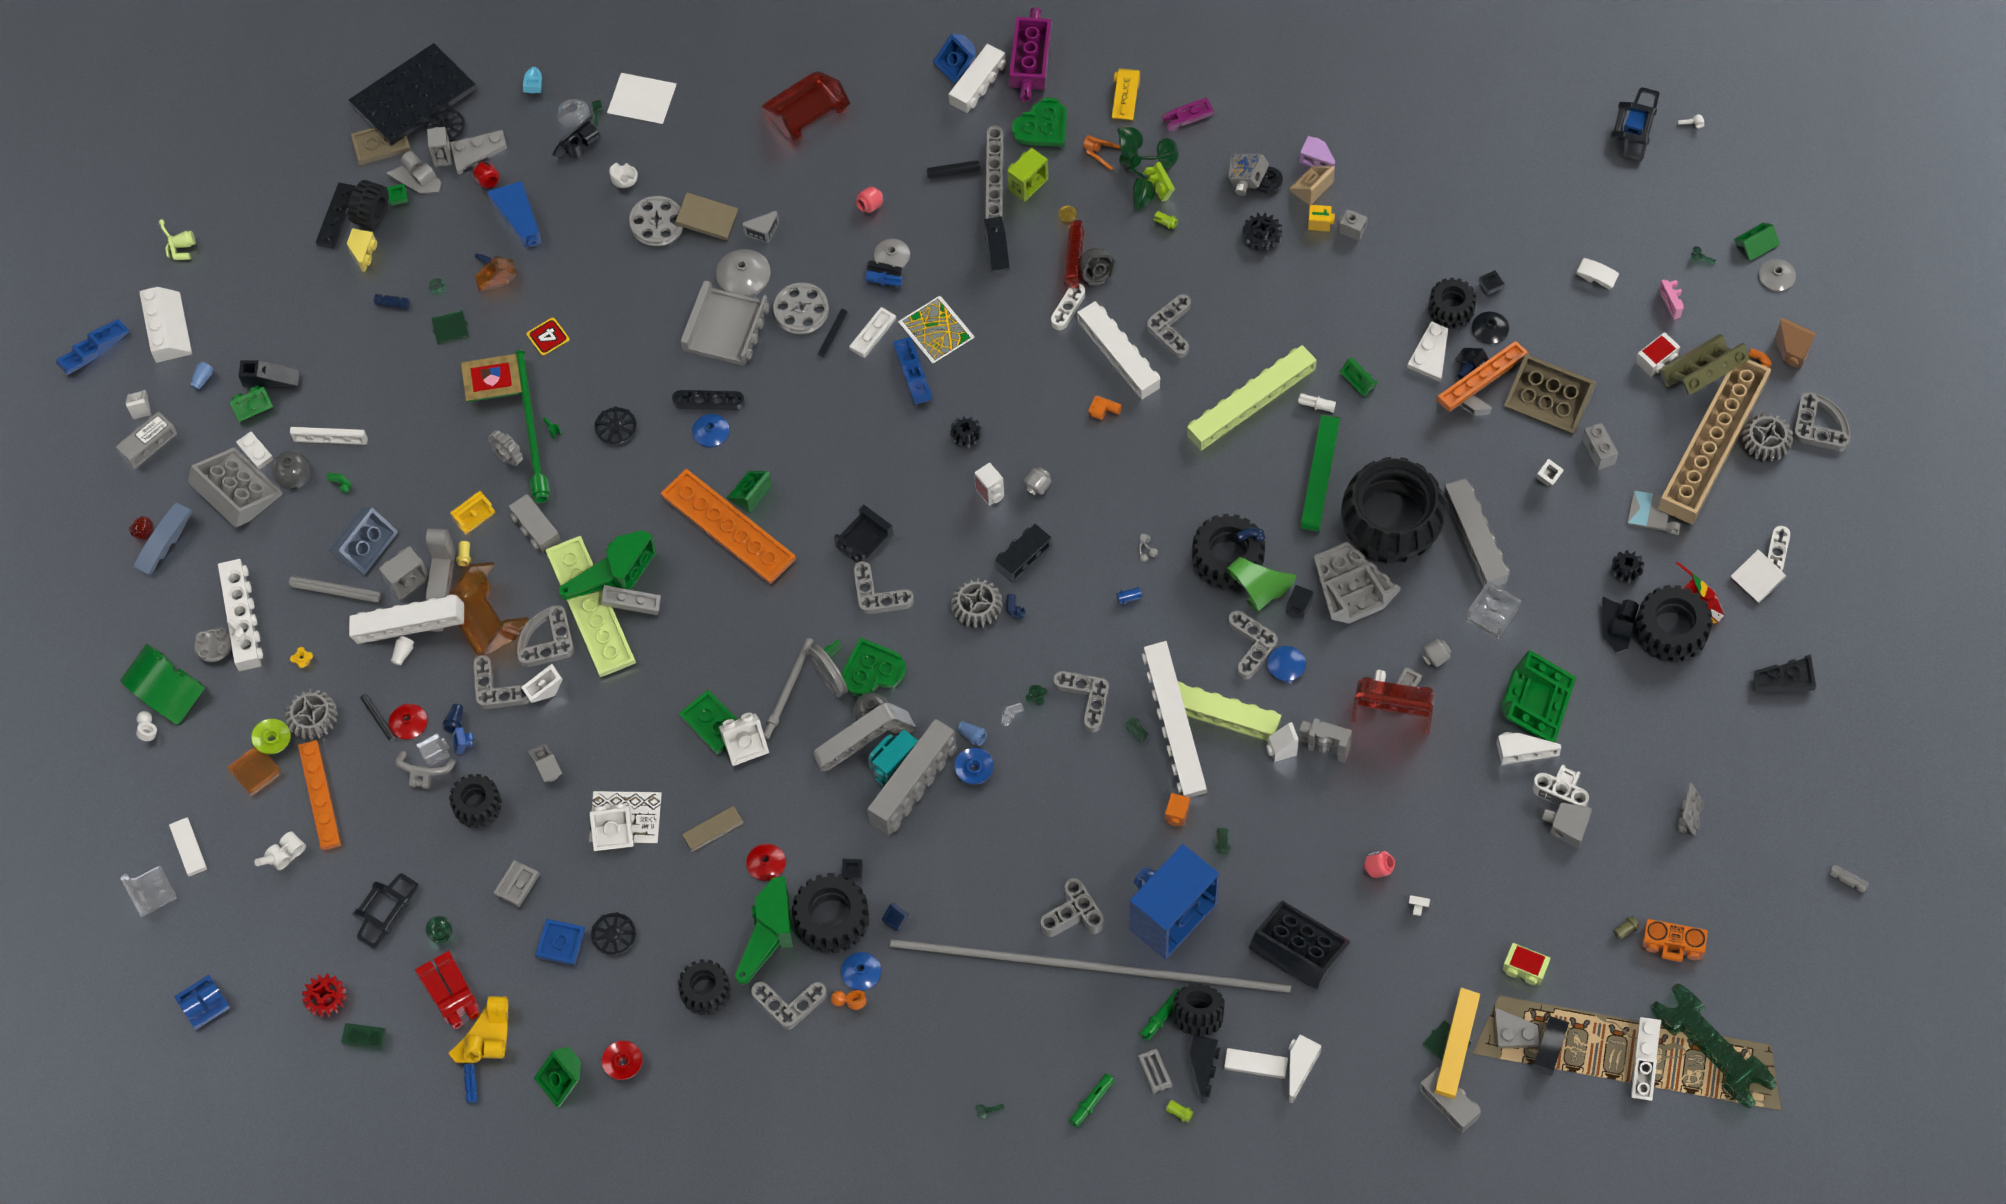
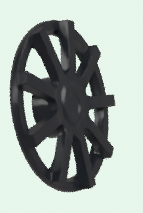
M450 108L444 110L443 118L434 117L438 124L429 123L430 121L426 123V132L429 127H445L449 136V142H454V140L463 135L466 127L463 115L457 110ZM448 111L455 113L451 119L448 118ZM458 116H460L462 121L453 123V121ZM462 125L461 130L454 128L455 126ZM450 131L456 132L458 134L452 137Z
M617 406L605 411L603 410L595 421V432L599 439L614 445L628 441L634 435L637 427L636 419L630 410ZM618 411L624 412L620 418H617ZM614 412V418L612 419L608 413ZM627 415H629L632 419L628 421H622ZM604 416L609 422H602L600 420ZM633 424V430L625 428L624 425ZM598 425L607 426V428L599 431ZM607 431H610V434H609V437H608L607 440L604 439V438L601 436L602 434L606 433ZM622 431H625L630 434L624 440L621 436ZM613 434H617L620 441H611Z
M619 912L603 914L592 926L591 939L593 945L598 951L606 955L624 953L633 945L636 938L634 923L629 917ZM615 917L614 923L611 926L607 918ZM619 917L626 920L620 926H617ZM604 921L607 929L598 927V925ZM627 924L631 925L632 930L622 931V928ZM595 931L603 932L605 935L595 938ZM622 935H632L630 943L623 939ZM603 939H607V941L601 949L598 946L597 942ZM621 941L627 946L620 951H618L617 942ZM610 942L614 944L615 952L606 951Z

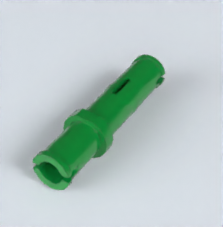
M1175 988L1174 992L1155 1015L1149 1017V1022L1139 1032V1036L1143 1035V1040L1149 1042L1156 1031L1162 1029L1163 1023L1173 1012L1174 996L1180 989Z
M1105 1073L1083 1102L1080 1101L1077 1110L1068 1119V1122L1075 1128H1079L1087 1115L1092 1114V1109L1115 1082V1079L1108 1073Z

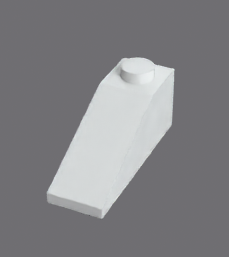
M1505 732L1499 735L1497 739L1501 765L1559 756L1561 752V744L1521 733Z
M1299 1035L1297 1040L1293 1039L1288 1048L1290 1050V1103L1294 1102L1321 1053L1322 1045L1302 1035Z

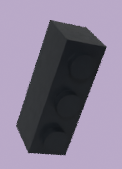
M1036 524L1031 528H1026L1018 540H1013L1005 552H1000L995 559L996 570L1013 583L1052 546V537Z

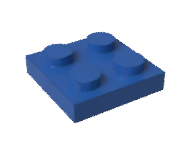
M546 919L535 954L536 958L575 966L586 931L585 927Z

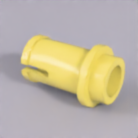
M467 541L458 543L456 562L462 567L468 566L471 562L469 557L470 543Z

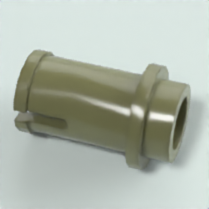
M1627 917L1624 923L1613 929V932L1619 940H1622L1633 930L1637 931L1640 924L1635 917Z

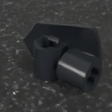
M593 116L588 117L566 135L556 146L552 155L561 157L567 153L573 158L582 156L584 153L583 145L588 147L600 138L599 131L591 123Z
M1602 597L1603 638L1611 649L1618 654L1628 650L1639 604L1628 599L1623 600L1622 604Z

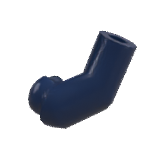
M1248 527L1236 533L1239 542L1249 537H1255L1257 542L1263 541L1266 538L1264 530L1261 528Z
M1008 594L1007 612L1016 619L1023 618L1026 613L1025 608L1021 609L1020 606L1016 605L1015 594Z

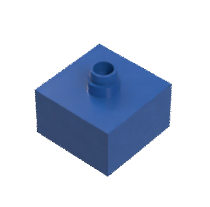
M1184 844L1158 870H1152L1145 866L1133 881L1139 890L1129 900V930L1166 960L1218 904L1220 873Z

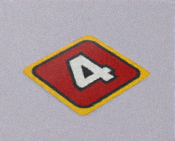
M553 317L526 333L541 355L548 354L570 340Z

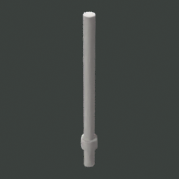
M810 638L806 639L772 715H769L767 719V726L764 731L766 740H769L774 728L778 726L779 716L808 655L807 649L811 648L814 642Z

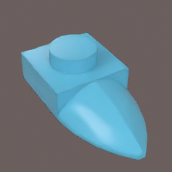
M532 67L524 75L523 92L531 94L541 93L542 74L538 68Z

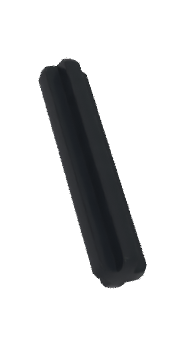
M976 160L927 168L928 178L979 171L980 163Z

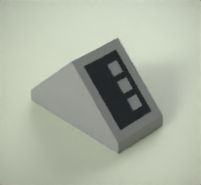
M777 211L743 222L745 236L769 243L779 224Z

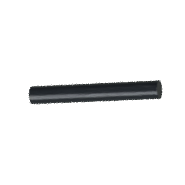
M841 309L818 352L819 356L824 357L848 313L847 310Z
M363 694L360 699L389 742H393L396 739L395 735L368 695Z

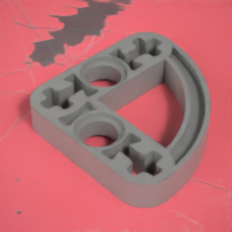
M1806 392L1802 395L1794 429L1795 440L1800 443L1832 450H1845L1850 442V427L1842 410L1834 402L1820 394ZM1807 399L1811 400L1809 408H1806ZM1817 406L1827 411L1835 419L1840 431L1814 426ZM1808 414L1811 419L1805 421L1801 418V415ZM1802 427H1806L1805 436L1801 435ZM1824 434L1827 439L1821 441L1817 438V435Z
M559 605L544 609L533 616L524 626L518 639L517 655L520 664L524 667L569 658L574 653L565 609ZM557 612H559L561 622L558 623L555 614ZM550 620L554 641L527 647L533 632L541 624ZM560 628L566 629V633L562 636L556 634V631ZM563 646H567V651L563 652ZM545 649L551 650V654L547 657L541 655V652ZM529 654V660H525V655Z

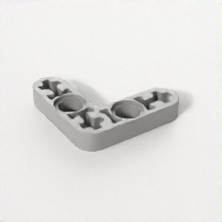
M1184 294L1175 297L1152 315L1147 322L1149 333L1177 358H1184L1189 353L1187 341L1170 326L1191 308V299ZM1179 302H1181V303L1186 302V305H1183V304H1182V305L1179 306ZM1171 311L1174 313V316L1168 318L1165 317L1164 313ZM1154 323L1156 325L1159 323V327H1152V324ZM1165 334H1171L1173 338L1171 340H1165L1163 336ZM1177 346L1179 348L1184 347V350H1177Z
M865 561L855 564L854 575L859 609L862 613L875 614L908 609L913 606L914 595L910 590L904 589L875 594L870 565ZM861 568L865 570V578L861 577ZM868 584L870 589L863 592L860 590V586ZM904 596H907L908 602H904ZM894 597H897L898 604H895ZM889 598L892 600V603L884 606L881 604V601ZM865 602H869L870 607L866 608Z
M1234 611L1229 616L1230 628L1254 643L1238 664V675L1243 679H1250L1276 648L1277 636L1274 632L1243 612ZM1234 619H1241V623H1234ZM1250 627H1255L1258 629V633L1251 635L1247 630ZM1272 639V643H1265V640ZM1259 651L1263 654V657L1255 659L1252 654ZM1251 662L1250 671L1243 672V667L1247 668Z
M480 655L475 658L473 663L475 695L480 708L493 709L524 705L531 702L526 694L524 698L521 697L522 692H524L521 688L523 685L494 688L492 664L489 657ZM481 662H485V672H482L481 670ZM483 678L489 679V683L486 686L479 685V681ZM503 693L510 695L506 701H501L499 697ZM487 696V702L483 703L482 700Z
M1065 671L1057 672L1054 675V686L1057 690L1089 696L1084 717V727L1089 732H1097L1102 725L1108 698V681L1094 676ZM1061 678H1065V682H1063V684L1059 683ZM1071 679H1073V686H1070ZM1082 680L1087 685L1084 688H1078L1076 683ZM1099 685H1103V688L1101 689V696L1097 695V687H1099ZM1094 701H1099L1102 706L1099 709H1094L1091 707V704ZM1092 714L1096 715L1094 726L1090 725Z
M764 982L755 983L751 989L754 1000L782 1028L787 1030L799 1024L827 997L826 987L819 982L811 984L789 1005ZM758 989H764V993L768 997L766 1001L762 994L757 995ZM816 989L817 991H819L821 989L822 995L819 996L818 994H816L814 996V990ZM772 1001L780 1003V1007L777 1010L769 1008V1004ZM805 1001L809 1004L808 1008L803 1011L797 1008L798 1003ZM782 1011L788 1018L791 1017L792 1022H785L784 1017L781 1014Z

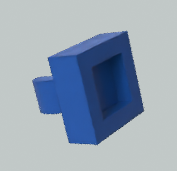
M463 727L455 728L452 735L455 754H463L466 747L473 745V733L464 734Z

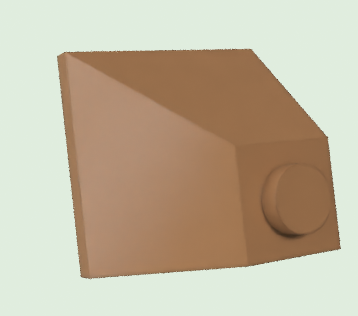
M1781 318L1774 340L1783 361L1792 367L1801 369L1810 353L1816 333L1785 318Z

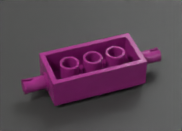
M1035 7L1030 9V18L1016 17L1009 81L1010 88H1021L1020 100L1024 102L1025 96L1027 97V102L1031 101L1032 89L1045 90L1052 22L1051 19L1040 18L1041 9L1037 7L1036 14L1034 13Z

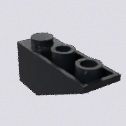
M240 360L239 379L243 387H298L300 370L260 360Z
M1195 1035L1189 1053V1062L1200 1101L1204 1103L1205 1097H1210L1212 1086L1208 1084L1210 1078L1214 1079L1216 1066H1213L1214 1059H1219L1221 1048L1218 1047V1040Z

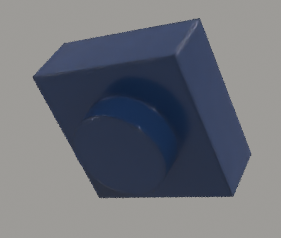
M893 902L889 905L882 920L895 931H898L902 928L909 914Z

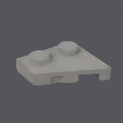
M1495 1009L1498 1049L1539 1047L1538 1025L1503 1010Z

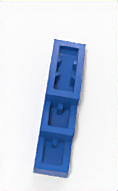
M119 319L88 333L86 340L72 346V351L57 358L56 364L66 375H69L114 346L129 333V329Z
M911 337L893 341V346L914 404L933 400Z

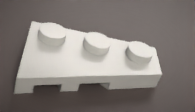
M1431 321L1408 362L1407 368L1441 382L1448 328Z

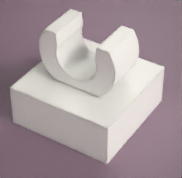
M1410 895L1409 904L1415 905L1413 915L1421 916L1422 907L1429 908L1430 899Z

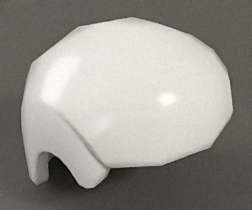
M614 163L609 169L610 179L613 185L618 188L631 187L637 181L638 173L635 167L630 166L628 163H625L623 166Z

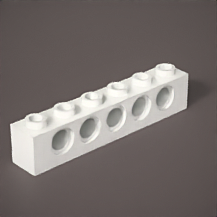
M241 559L219 563L218 568L227 619H231L236 626L241 627L243 630L248 629L245 632L246 636L239 642L232 636L234 630L228 624L235 665L238 671L261 667L260 659H263L261 647L258 648L257 643L260 642V635L258 631H255V626L258 623L256 615L252 614V609H255L253 598L249 597L252 589L250 582L246 579V576H249L247 565H243Z

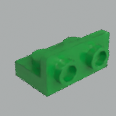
M255 386L249 389L250 393L242 395L240 393L231 397L232 401H229L238 422L273 408L264 387Z

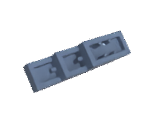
M175 502L149 537L133 566L152 575L159 560H164L171 544H176L193 510Z

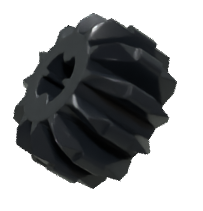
M963 416L962 420L956 418V423L951 424L950 431L953 442H958L960 447L963 444L969 447L970 443L976 445V440L981 439L982 432L979 421H973L972 416L969 419Z
M1628 550L1624 554L1619 552L1617 557L1615 556L1612 560L1611 569L1614 571V577L1620 576V582L1624 579L1628 583L1631 582V579L1636 581L1643 574L1645 564L1641 561V556H1635V551L1632 554Z

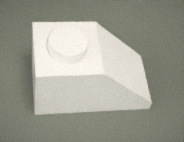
M1292 722L1269 737L1266 749L1268 755L1273 757L1274 762L1297 755L1299 739Z

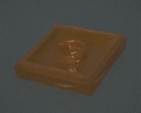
M255 747L227 767L251 797L282 774L281 769L269 755L259 752Z

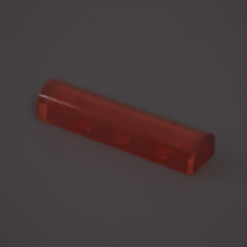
M1075 220L1069 224L1064 272V285L1068 288L1080 287L1079 260L1083 255L1085 235L1082 220Z

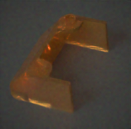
M494 562L469 564L449 594L457 595L464 603V624H460L459 627L478 656L488 655L514 641L529 621L528 617L505 619L501 622L487 600L492 589L487 576L495 566Z

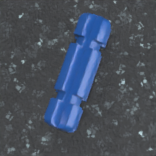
M469 1063L463 1066L465 1073V1097L467 1103H476L475 1066Z

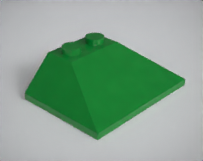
M1528 650L1511 672L1500 705L1505 718L1541 739L1555 743L1576 677L1533 651Z

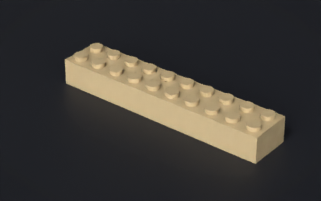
M1749 360L1726 374L1663 493L1658 510L1692 525L1694 524L1758 401L1772 369Z

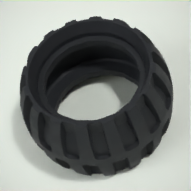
M1385 457L1380 461H1373L1365 465L1362 470L1353 476L1343 496L1341 516L1345 532L1359 552L1365 553L1374 561H1384L1387 564H1395L1401 561L1405 563L1413 560L1416 555L1420 556L1425 553L1438 538L1445 519V501L1437 480L1431 473L1426 471L1424 466L1400 457V459ZM1383 492H1399L1411 497L1420 506L1423 516L1416 524L1408 528L1392 530L1380 527L1371 521L1365 513L1363 506L1374 495Z

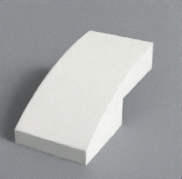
M1587 258L1582 259L1576 271L1577 275L1588 282L1596 281L1608 290L1613 288L1619 275L1615 270Z

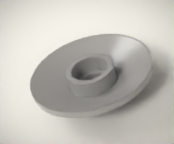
M898 239L884 240L877 245L874 251V260L877 264L881 262L893 265V267L899 266L903 268L910 259L908 246Z
M1772 259L1766 261L1760 267L1759 280L1767 289L1781 292L1793 286L1796 280V272L1788 262L1781 259Z

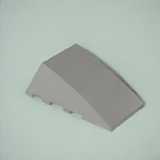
M1348 541L1314 556L1331 620L1350 624L1384 609L1400 591V587L1397 584L1394 585L1387 575L1379 572L1372 562L1369 563L1365 556Z

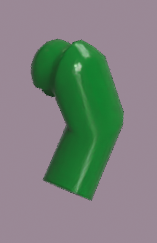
M331 472L327 474L326 479L328 482L339 483V490L342 493L349 492L352 485L343 474Z

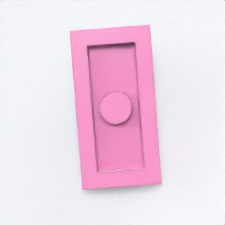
M1664 279L1661 280L1659 291L1673 319L1680 318L1684 305L1682 300L1678 299V296L1681 295L1682 290L1672 289L1678 285L1676 280L1669 282Z

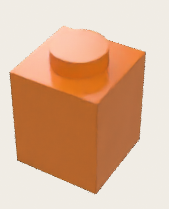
M1171 793L1165 812V822L1172 826H1184L1190 808V798Z

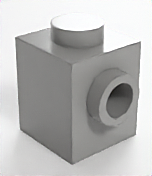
M1347 209L1345 215H1341L1339 218V233L1359 241L1367 227L1368 217Z

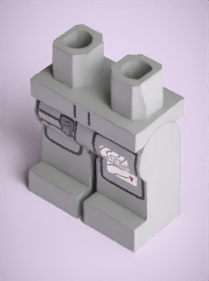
M1317 718L1314 719L1313 723L1303 720L1299 733H1301L1299 741L1308 744V750L1310 751L1316 749V751L1321 753L1329 752L1338 755L1337 761L1345 763L1351 747L1352 730L1320 722V719Z

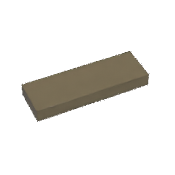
M731 806L683 833L682 836L690 850L694 852L744 823L735 807Z

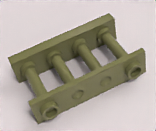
M1718 334L1659 370L1665 386L1669 387L1681 381L1684 383L1687 395H1691L1749 361L1750 358L1744 343L1733 349L1728 348L1724 336Z

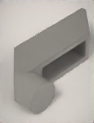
M1474 395L1459 405L1474 416L1490 414L1492 410L1491 406Z

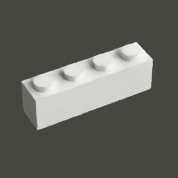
M987 44L950 91L949 104L966 113L971 108H974L979 97L986 93L989 84L995 81L998 72L1005 68V52Z

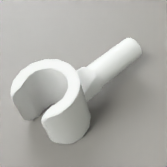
M1698 114L1693 119L1678 120V125L1695 124V127L1699 129L1704 127L1705 121Z
M227 619L226 622L234 630L232 636L241 642L246 636L245 632H243L241 627L236 626L231 619Z

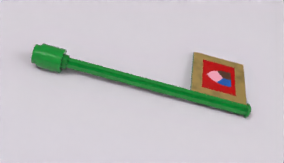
M517 350L515 354L461 362L466 402L522 394L534 473L529 479L531 497L536 503L548 501L550 496L548 478L541 474L524 359L525 351Z

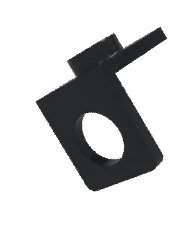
M1463 348L1455 358V361L1473 363L1476 369L1480 366L1479 363L1482 358L1484 362L1489 359L1483 348Z

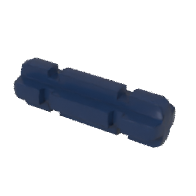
M375 294L374 304L376 305L384 304V306L396 308L401 306L403 309H408L410 305L408 298L402 297L400 299V297L383 296L382 294Z

